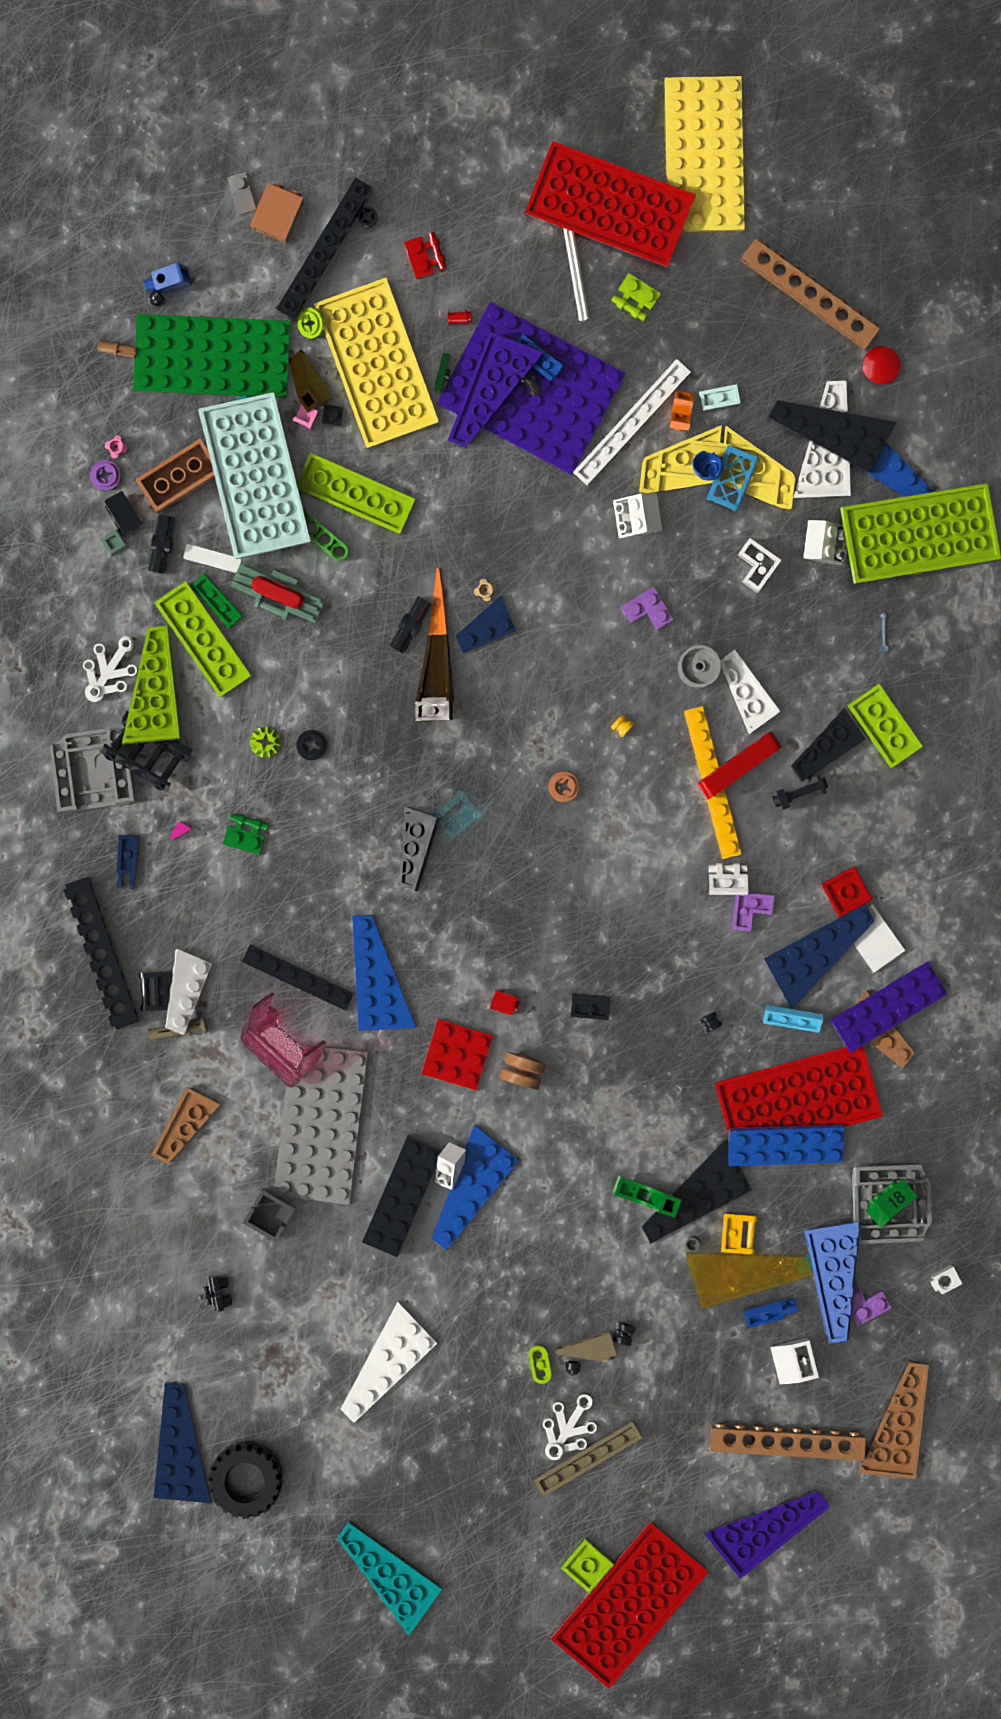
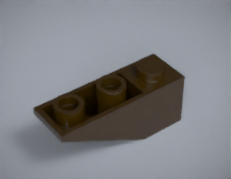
M299 350L289 359L297 397L307 413L314 411V409L322 407L333 397L303 350Z

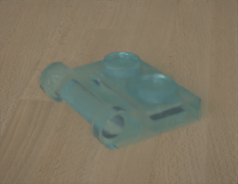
M460 789L442 807L430 813L440 818L439 825L452 840L482 816ZM462 800L465 805L444 821L441 817Z

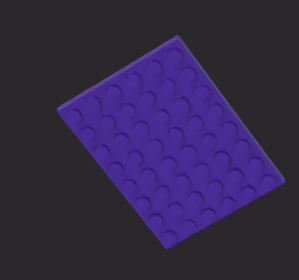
M490 302L438 399L437 405L458 415L489 332L515 342L522 335H525L562 364L564 368L557 375V378L551 382L532 367L485 424L483 429L573 475L626 373Z

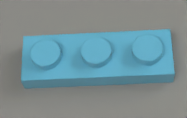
M766 1005L763 1016L764 1024L817 1033L820 1032L823 1022V1014Z

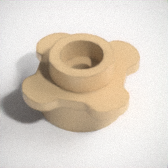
M481 579L478 588L474 589V594L488 602L491 599L492 593L496 591V586L488 583L486 579Z

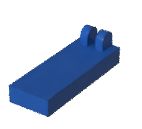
M525 335L519 338L518 343L543 352V355L534 364L533 368L549 381L555 380L564 368L563 365Z

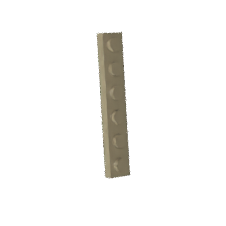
M633 1421L533 1480L544 1497L642 1439V1436Z

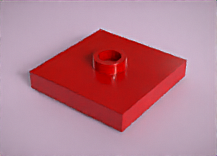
M855 866L820 884L838 918L873 900Z

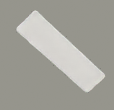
M190 544L186 545L183 556L184 559L234 573L237 572L241 563V558L235 560L234 556Z

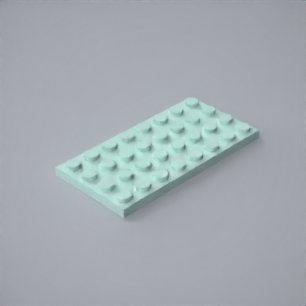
M274 392L200 408L198 411L235 560L310 543Z

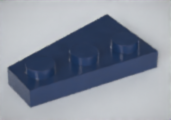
M502 597L497 598L456 635L463 653L516 631Z

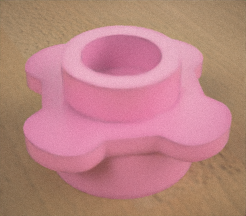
M118 435L105 443V448L111 452L112 458H118L119 454L128 450L127 445L123 444L122 438Z

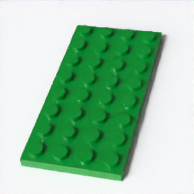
M137 314L135 339L137 351L134 361L133 391L221 396L247 395V397L274 392L275 398H287L290 321Z

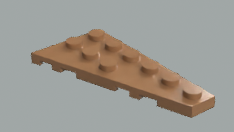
M908 1363L864 1461L859 1468V1473L916 1479L929 1364Z

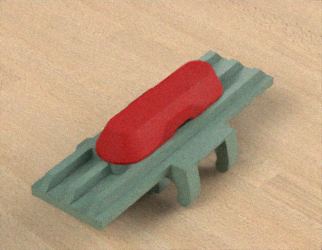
M243 562L240 563L230 586L257 598L254 607L258 608L259 606L281 616L283 620L287 619L290 612L315 623L326 600L296 586L299 579L295 577H289L276 569L270 575ZM263 596L286 605V609L284 610L262 600Z

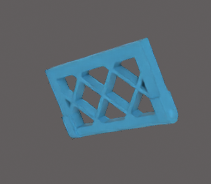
M728 445L722 458L723 470L727 468L731 478L720 482V475L717 479H714L706 499L733 511H738L759 457ZM730 453L735 454L738 460L728 464L727 460ZM745 459L752 461L748 471H745L741 462ZM739 462L744 473L733 477L729 466ZM745 475L746 478L742 488L738 489L734 479ZM732 480L736 491L726 495L722 484ZM719 485L724 494L720 498L713 496ZM738 492L736 503L729 502L727 497Z

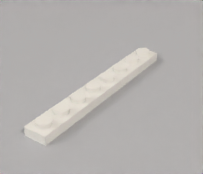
M676 359L576 468L573 474L585 485H588L691 372Z

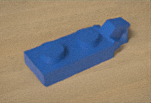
M792 1298L751 1308L744 1311L747 1328H752L785 1319V1315L798 1312L795 1299Z

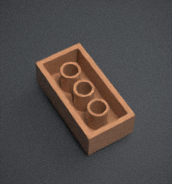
M200 438L135 480L155 512L159 514L213 480L215 476L208 449Z

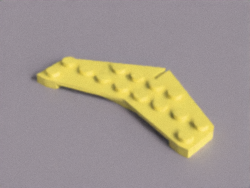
M721 425L645 457L642 462L639 493H656L710 484L714 480L706 481L697 477L693 470L692 461L695 455L701 451L714 452L722 460L729 445L759 457L745 494L781 509H792L795 484L794 474L727 426H725L723 443H720ZM730 453L727 463L730 464L737 461V456ZM745 459L741 462L745 471H748L752 461ZM739 462L729 466L733 477L744 473ZM724 468L720 482L731 478L727 468ZM745 475L734 479L738 489L742 488L746 478ZM732 480L723 484L736 490Z

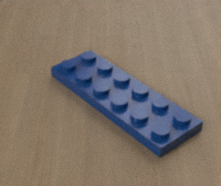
M843 1124L729 1128L728 1165L843 1162L844 1126Z

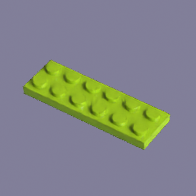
M312 453L309 454L296 483L298 490L399 535L416 500Z
M186 581L154 602L220 698L251 677V674Z

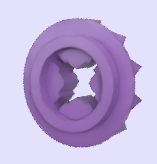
M101 460L91 468L90 479L96 488L105 491L111 490L121 480V471L114 462ZM103 468L107 473H113L108 477V483L104 478H98L100 475H103Z

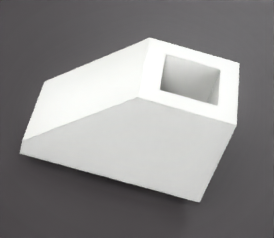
M450 1142L438 1156L436 1183L451 1190L454 1188L465 1162V1149Z

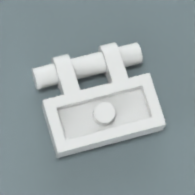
M722 863L709 865L708 871L716 872V874H709V895H748V874H740L747 873V865H740V863H733V865H722Z

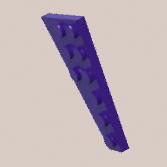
M489 332L448 441L467 448L543 355V352Z
M815 1491L704 1532V1534L741 1579L830 1506L821 1494Z

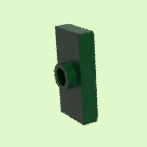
M442 354L434 386L435 393L441 394L444 381L449 380L451 369H448L450 354Z

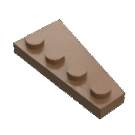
M866 990L855 1004L870 996ZM895 1027L869 1041L902 1068L914 1055L913 1050Z

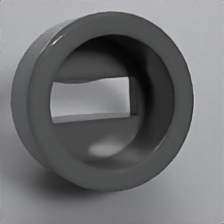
M690 1236L685 1243L686 1249L689 1252H697L701 1247V1240L697 1236ZM695 1240L696 1243L692 1247L690 1244Z

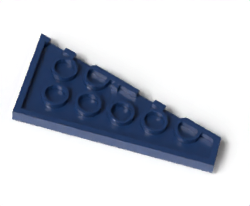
M866 904L764 958L791 1009L874 922Z
M165 1382L154 1498L211 1504L185 1385Z

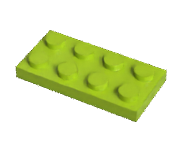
M877 684L847 705L890 769L923 747L880 684Z

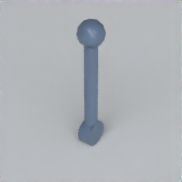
M883 612L881 614L883 619V645L881 646V651L887 652L889 649L886 645V619L888 618V613Z

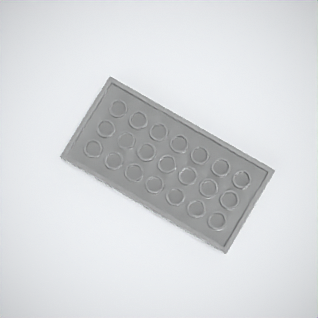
M291 1043L274 1195L350 1204L368 1052Z

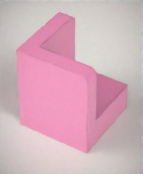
M301 405L293 422L312 431L319 411L314 409V411L307 413L304 406Z

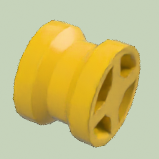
M623 713L611 728L617 730L619 735L623 737L634 725V722L626 719V715Z

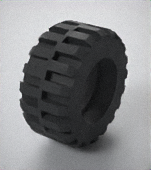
M239 1442L237 1445L227 1447L214 1461L209 1473V1492L211 1497L215 1499L214 1503L216 1506H220L224 1513L227 1514L228 1512L235 1518L238 1516L243 1517V1519H249L251 1516L255 1518L263 1512L266 1513L277 1501L282 1488L283 1473L278 1459L274 1458L270 1450L264 1449L265 1446L261 1444L259 1446L254 1445V1442H248V1444ZM239 1463L253 1464L263 1474V1487L253 1497L238 1496L229 1488L228 1474Z

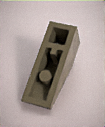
M609 1331L555 1348L556 1355L595 1361L603 1360V1362L611 1361L614 1359L613 1356L617 1355Z

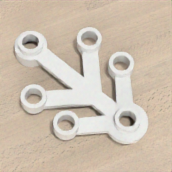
M124 636L119 640V649L108 666L105 658V646L102 644L94 646L93 650L97 654L101 676L96 681L94 674L95 663L92 660L84 661L83 668L87 672L89 685L85 689V695L88 700L98 702L103 698L104 694L117 691L125 692L127 690V684L124 681H118L115 685H104L108 679L128 675L135 676L138 673L135 665H128L126 668L114 670L124 654L133 650L135 643L132 638ZM128 640L130 645L125 648L123 642ZM98 646L103 647V651L101 653H97L96 648ZM87 662L92 663L93 666L91 669L86 668ZM130 667L135 668L134 674L128 672ZM120 683L125 685L123 690L118 689ZM92 689L98 690L96 696L91 694Z
M584 1393L578 1396V1405L567 1424L563 1413V1403L557 1401L553 1404L552 1408L556 1413L560 1435L556 1440L553 1431L554 1421L551 1418H545L543 1420V1427L546 1429L549 1441L546 1445L545 1453L549 1459L559 1460L564 1452L576 1449L584 1450L586 1448L587 1442L582 1437L578 1438L576 1442L564 1444L568 1437L596 1432L597 1425L593 1421L573 1428L582 1412L592 1406L590 1395ZM587 1398L588 1403L582 1404L581 1399ZM557 1404L562 1406L560 1411L555 1410ZM551 1421L552 1425L550 1427H546L545 1422ZM593 1424L595 1426L594 1430H588V1425ZM581 1440L585 1442L583 1447L577 1445ZM557 1447L558 1452L552 1453L551 1449Z

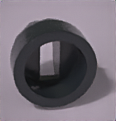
M156 289L149 295V302L152 305L158 306L165 301V298Z
M566 1361L565 1369L567 1373L572 1376L577 1375L581 1369V1362Z

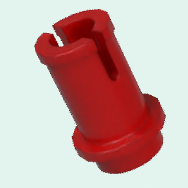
M471 311L448 312V324L466 323L468 325V323H472Z

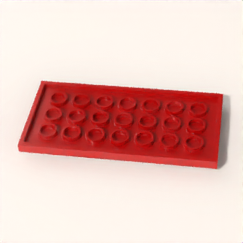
M552 141L525 214L668 268L696 194Z
M864 1045L849 1053L846 1047L714 1082L728 1135L729 1128L843 1124L846 1127L883 1117Z
M650 1521L616 1560L614 1566L591 1593L586 1595L551 1636V1640L610 1689L709 1571Z

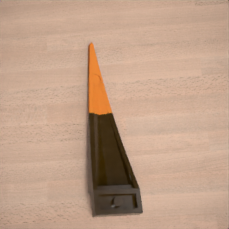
M441 568L436 570L428 640L415 700V721L453 720L454 691Z

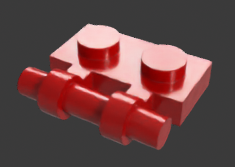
M435 232L427 234L429 242L424 243L422 236L404 242L416 279L434 274L432 266L437 264L440 271L447 269L445 264L446 258L445 255H442L439 247L440 241L439 238H436ZM432 248L435 258L429 259L427 249Z

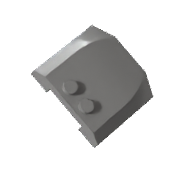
M105 728L66 734L61 740L49 746L58 813H72L135 802L131 771L115 761L107 760L101 753L104 744L111 747L119 733ZM123 744L118 752L128 757L127 744Z
M921 1164L854 1167L852 1174L853 1222L861 1221L859 1244L922 1242L924 1240V1235L932 1223L931 1183L926 1177ZM901 1179H904L918 1197L880 1228L866 1212L870 1207L868 1203L894 1180L899 1182Z

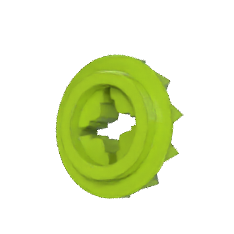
M305 308L298 316L299 331L304 337L309 339L320 336L321 331L325 329L323 327L325 320L321 318L322 313L318 312L317 308ZM309 321H315L313 325H307Z
M270 727L257 729L250 738L252 751L264 758L275 755L281 745L279 734ZM267 734L268 740L273 744L267 745L265 751H263V744L257 742V740H263Z

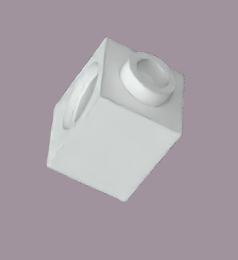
M952 1265L931 1275L933 1279L931 1284L935 1292L939 1291L941 1294L962 1284ZM943 1276H949L950 1278L947 1285H941L940 1283Z

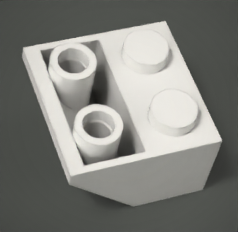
M642 493L613 500L619 538L662 531L657 493Z
M808 520L804 559L845 565L847 543L843 525L829 521Z
M808 1337L770 1347L780 1384L800 1383L819 1378Z

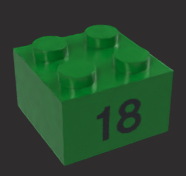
M901 1179L899 1182L894 1180L868 1203L870 1207L866 1212L881 1228L918 1196L904 1179Z

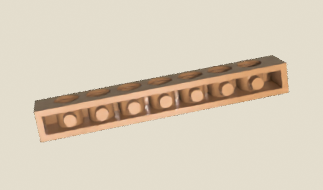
M761 239L753 241L741 258L743 263L863 350L866 349L880 329L874 320L864 318L862 316L863 313L859 309L846 305L847 301L840 296L835 297L830 293L831 290L827 286L817 284L815 282L816 279L808 273L805 275L799 271L800 267L784 260L785 257L780 252L770 250L768 248L769 245ZM761 255H767L770 259V262L767 264H763L760 261L759 257ZM782 266L785 269V274L778 275L775 272V268ZM791 278H798L801 284L799 286H793L791 284ZM814 289L816 296L813 298L807 296L806 290ZM829 300L832 307L829 309L824 308L822 301ZM844 311L847 314V319H839L837 313ZM853 323H861L863 326L862 331L854 330Z
M716 1423L715 1426H711V1452L864 1461L866 1438L859 1431H850L849 1434H842L840 1430H830V1433H825L822 1429H811V1432L804 1431L803 1428L784 1430L785 1428L780 1426H774L773 1429H765V1426L762 1425L746 1428L744 1424H735V1427H727L726 1423ZM729 1433L735 1435V1440L732 1442L725 1441V1436ZM749 1434L754 1436L752 1443L744 1442L745 1436ZM766 1436L774 1438L773 1442L769 1445L763 1443ZM791 1437L793 1441L791 1445L785 1446L782 1443L783 1439ZM805 1438L812 1440L811 1445L808 1447L802 1446V1441ZM825 1439L831 1441L828 1448L821 1447V1442ZM844 1440L850 1442V1446L847 1449L840 1448V1444Z

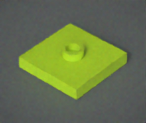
M585 1538L561 1566V1569L590 1594L615 1563Z

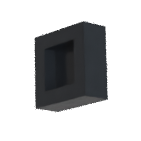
M325 404L322 424L341 427L344 407Z

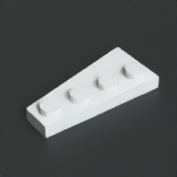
M733 650L720 660L721 668L748 734H750L779 713L780 710L738 653Z
M179 949L175 951V963L173 966V978L165 1028L184 1035L212 963Z

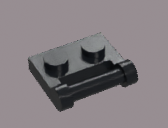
M173 971L139 973L142 992L140 1011L168 1010ZM149 978H154L155 1005H150Z

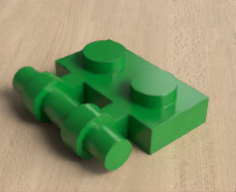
M231 813L230 821L237 823L235 828L227 827L223 845L260 855L265 836L258 835L259 829L267 831L268 823L261 822L262 820L258 818L255 820L247 818L244 814L239 813L237 815ZM242 825L253 827L252 833L241 830Z

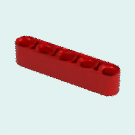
M770 731L700 780L697 785L708 800L778 751L782 746L773 732Z

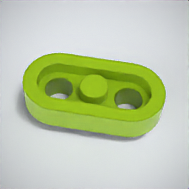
M535 1345L529 1350L532 1376L537 1383L545 1384L551 1379L552 1375L548 1353L545 1347ZM537 1351L542 1353V1356L539 1358L534 1355ZM540 1370H544L546 1372V1374L542 1377L538 1375V1372Z

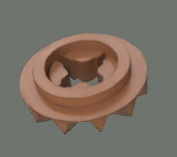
M558 772L549 781V793L559 802H568L574 799L579 791L578 780L569 772ZM568 779L567 787L571 791L564 790L560 795V787L556 782L563 784Z

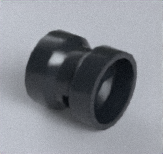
M618 1322L616 1326L617 1334L614 1335L613 1341L631 1346L633 1341L631 1337L635 1333L636 1327Z

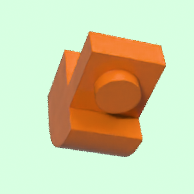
M675 390L670 428H674L677 431H689L694 393Z

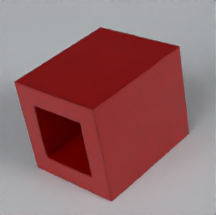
M495 990L490 1009L512 1016L513 1012L517 1013L520 1002L517 1001V996Z

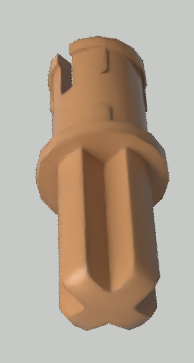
M99 340L98 352L114 354L115 357L121 355L135 358L136 347L120 344L119 341L115 343Z

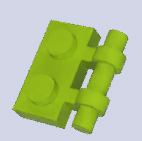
M628 273L618 291L624 294L623 297L620 298L615 294L611 301L617 304L618 308H623L630 312L631 316L635 319L639 318L644 321L647 314L641 310L643 307L651 310L661 293ZM631 298L639 304L637 307H634L627 300Z

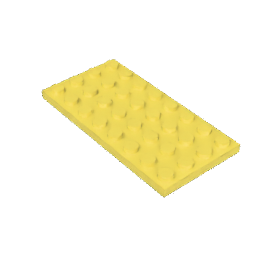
M742 76L665 78L667 184L696 194L682 232L744 231Z
M387 278L314 303L317 311L322 313L321 318L325 320L323 322L325 329L323 330L367 449L439 423Z

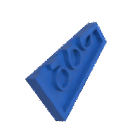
M886 442L868 475L874 479L876 478L903 497L933 492Z

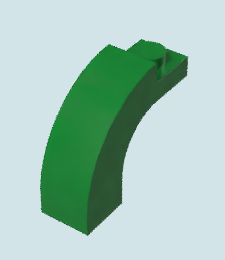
M618 1176L612 1192L615 1196L642 1204L674 1218L681 1203V1199L674 1195Z

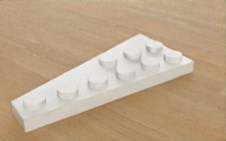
M827 381L819 408L848 413L846 381ZM809 441L793 499L851 496L850 463Z
M397 1302L341 1407V1410L353 1423L437 1344L434 1338L399 1302Z

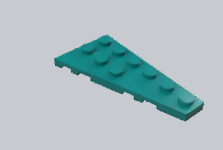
M348 1521L337 1539L409 1636L442 1588Z

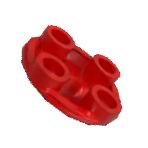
M877 346L871 349L863 360V373H865L870 381L877 384L885 385L893 381L901 369L898 354L886 346Z

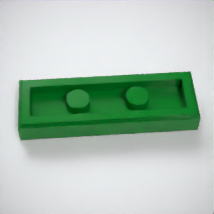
M205 573L191 585L195 592L229 629L244 617Z

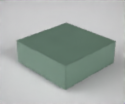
M117 529L100 539L111 556L127 546Z

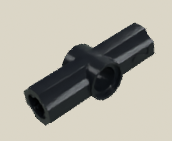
M158 515L155 534L152 536L150 546L149 572L165 574L167 558L172 548L173 538L171 537L175 517Z
M417 596L410 610L404 615L398 625V630L389 644L391 648L402 654L404 653L411 639L419 631L423 623L422 620L432 605L430 602Z

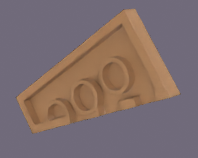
M186 1087L151 1156L169 1164L221 1104Z

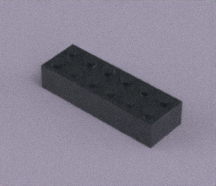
M407 1135L362 1243L398 1257L437 1166L438 1156L443 1149Z

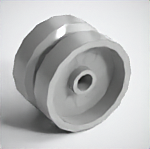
M695 645L688 648L678 661V674L681 680L693 688H704L711 685L718 678L721 671V661L718 654L712 648L705 645ZM697 663L703 664L701 670L696 668Z

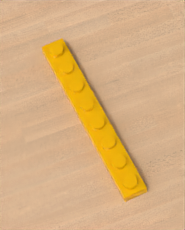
M701 706L686 710L684 714L701 779L719 768L704 709ZM725 789L708 799L707 802L722 859L741 855V850Z

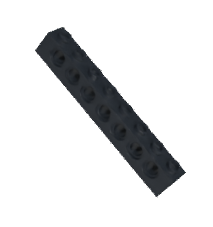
M355 177L277 306V313L292 322L295 321L357 219L360 209L364 207L372 194L373 189L371 186Z
M85 877L65 884L66 889H64L67 900H71L73 907H70L73 918L78 920L77 930L79 935L84 937L85 943L83 947L86 954H90L92 961L89 964L92 972L97 974L96 984L99 991H103L104 998H102L105 1009L109 1008L111 1015L108 1018L111 1026H115L117 1030L139 1022L90 878ZM80 894H84L87 898L84 905H80L77 902V897ZM86 912H90L93 915V920L90 923H86L83 919ZM92 930H96L99 933L97 941L90 939V932ZM99 948L104 949L106 952L103 959H99L96 956V951ZM105 966L110 967L112 970L110 977H105L102 974ZM110 985L118 987L117 995L109 993ZM117 1003H122L125 1007L124 1012L121 1014L115 1010Z

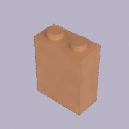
M267 183L250 223V228L287 243L304 199L297 191L291 190L288 192L283 190L284 187L278 183Z

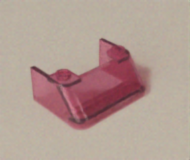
M271 992L251 1006L240 1039L242 1044L286 1086L292 1088L319 1061L326 1042L323 1040L316 1046L307 1045L302 1048L278 1025L279 1013L271 1007L275 994Z

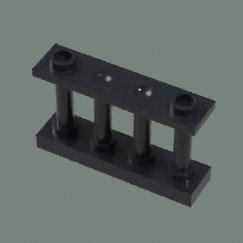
M126 711L121 722L124 728L111 747L104 744L101 753L107 760L117 762L153 784L157 790L167 793L171 786V783L167 780L180 761L188 762L193 750L177 740L154 741L153 743L156 744L157 748L143 767L134 760L146 742L136 743L128 757L118 752L122 745L129 711ZM163 751H168L173 754V758L160 777L153 773L151 769Z
M820 775L809 778L811 784L790 792H785L784 789L771 792L776 810L789 808V803L793 799L811 792H815L816 796L826 794L828 784L825 777L821 778Z

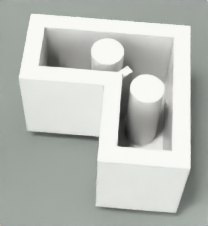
M749 538L737 555L753 566L742 583L758 593L781 561L751 538Z

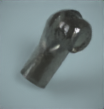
M525 375L520 383L528 386L531 396H538L541 386L534 376Z

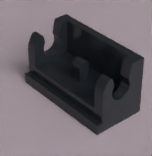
M123 491L104 500L103 506L122 537L136 530L142 524Z
M572 993L571 1017L609 1020L610 996Z

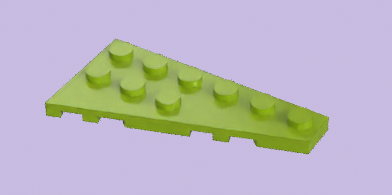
M167 626L148 627L122 745L180 739Z

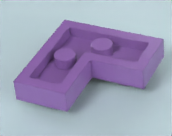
M654 587L621 606L630 623L647 614L657 630L673 620Z
M755 893L735 895L731 929L751 932L753 913L772 915L774 896Z
M854 1284L851 1315L857 1326L892 1309L883 1291L865 1299L858 1284Z

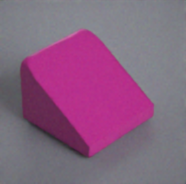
M178 822L170 835V839L175 840L193 828Z

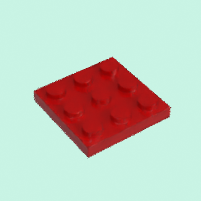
M438 1019L421 1074L476 1091L493 1035Z

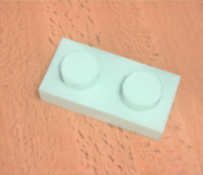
M737 384L699 392L702 411L741 403Z

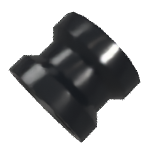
M370 206L361 208L358 213L359 223L365 228L373 227L377 223L375 209Z
M715 1011L698 1020L700 1024L704 1025L706 1034L722 1025L721 1021L716 1018L717 1014Z

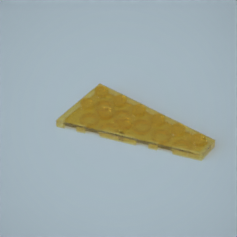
M685 1253L702 1309L812 1276L807 1257Z

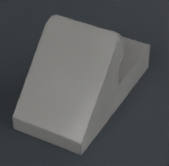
M246 172L227 177L238 215L256 211Z

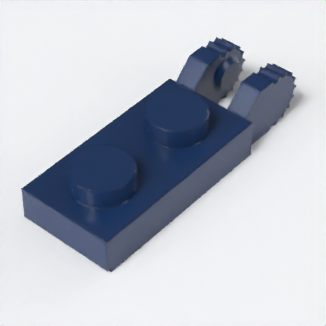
M119 835L117 857L118 889L123 887V874H130L129 889L134 890L135 874H137L139 836Z

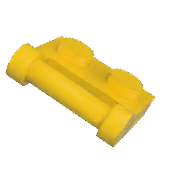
M724 1213L721 1252L754 1255L756 1252V1248H754L755 1228L758 1216ZM743 1221H748L746 1247H741Z

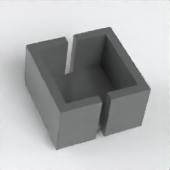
M263 1188L243 1224L277 1242L286 1226L283 1222L288 1223L296 1206Z

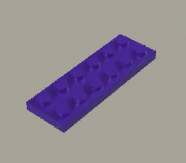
M927 961L830 1019L847 1050L851 1053L946 996L947 992Z

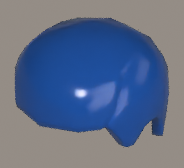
M701 451L695 455L692 461L695 474L702 480L711 481L717 479L723 470L722 460L714 452Z

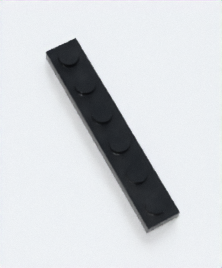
M249 945L242 960L243 963L345 1011L354 995L353 992L252 945Z

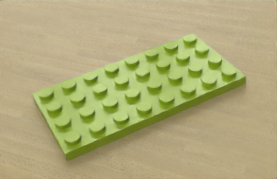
M988 483L840 508L854 584L1001 559Z

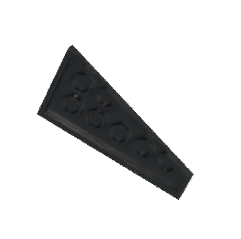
M777 400L768 416V419L867 473L870 472L897 423Z
M726 1139L672 1194L681 1199L676 1217L674 1218L655 1211L641 1226L650 1244L752 1191L740 1166L728 1165V1143Z

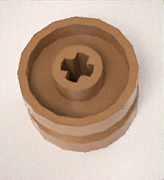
M506 1052L504 1062L513 1066L514 1069L501 1068L499 1078L520 1086L539 1090L541 1080L531 1075V1073L544 1074L546 1064L530 1056Z

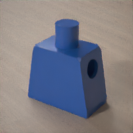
M179 262L152 271V278L144 280L147 292L156 289L160 293H166L192 285L187 266Z

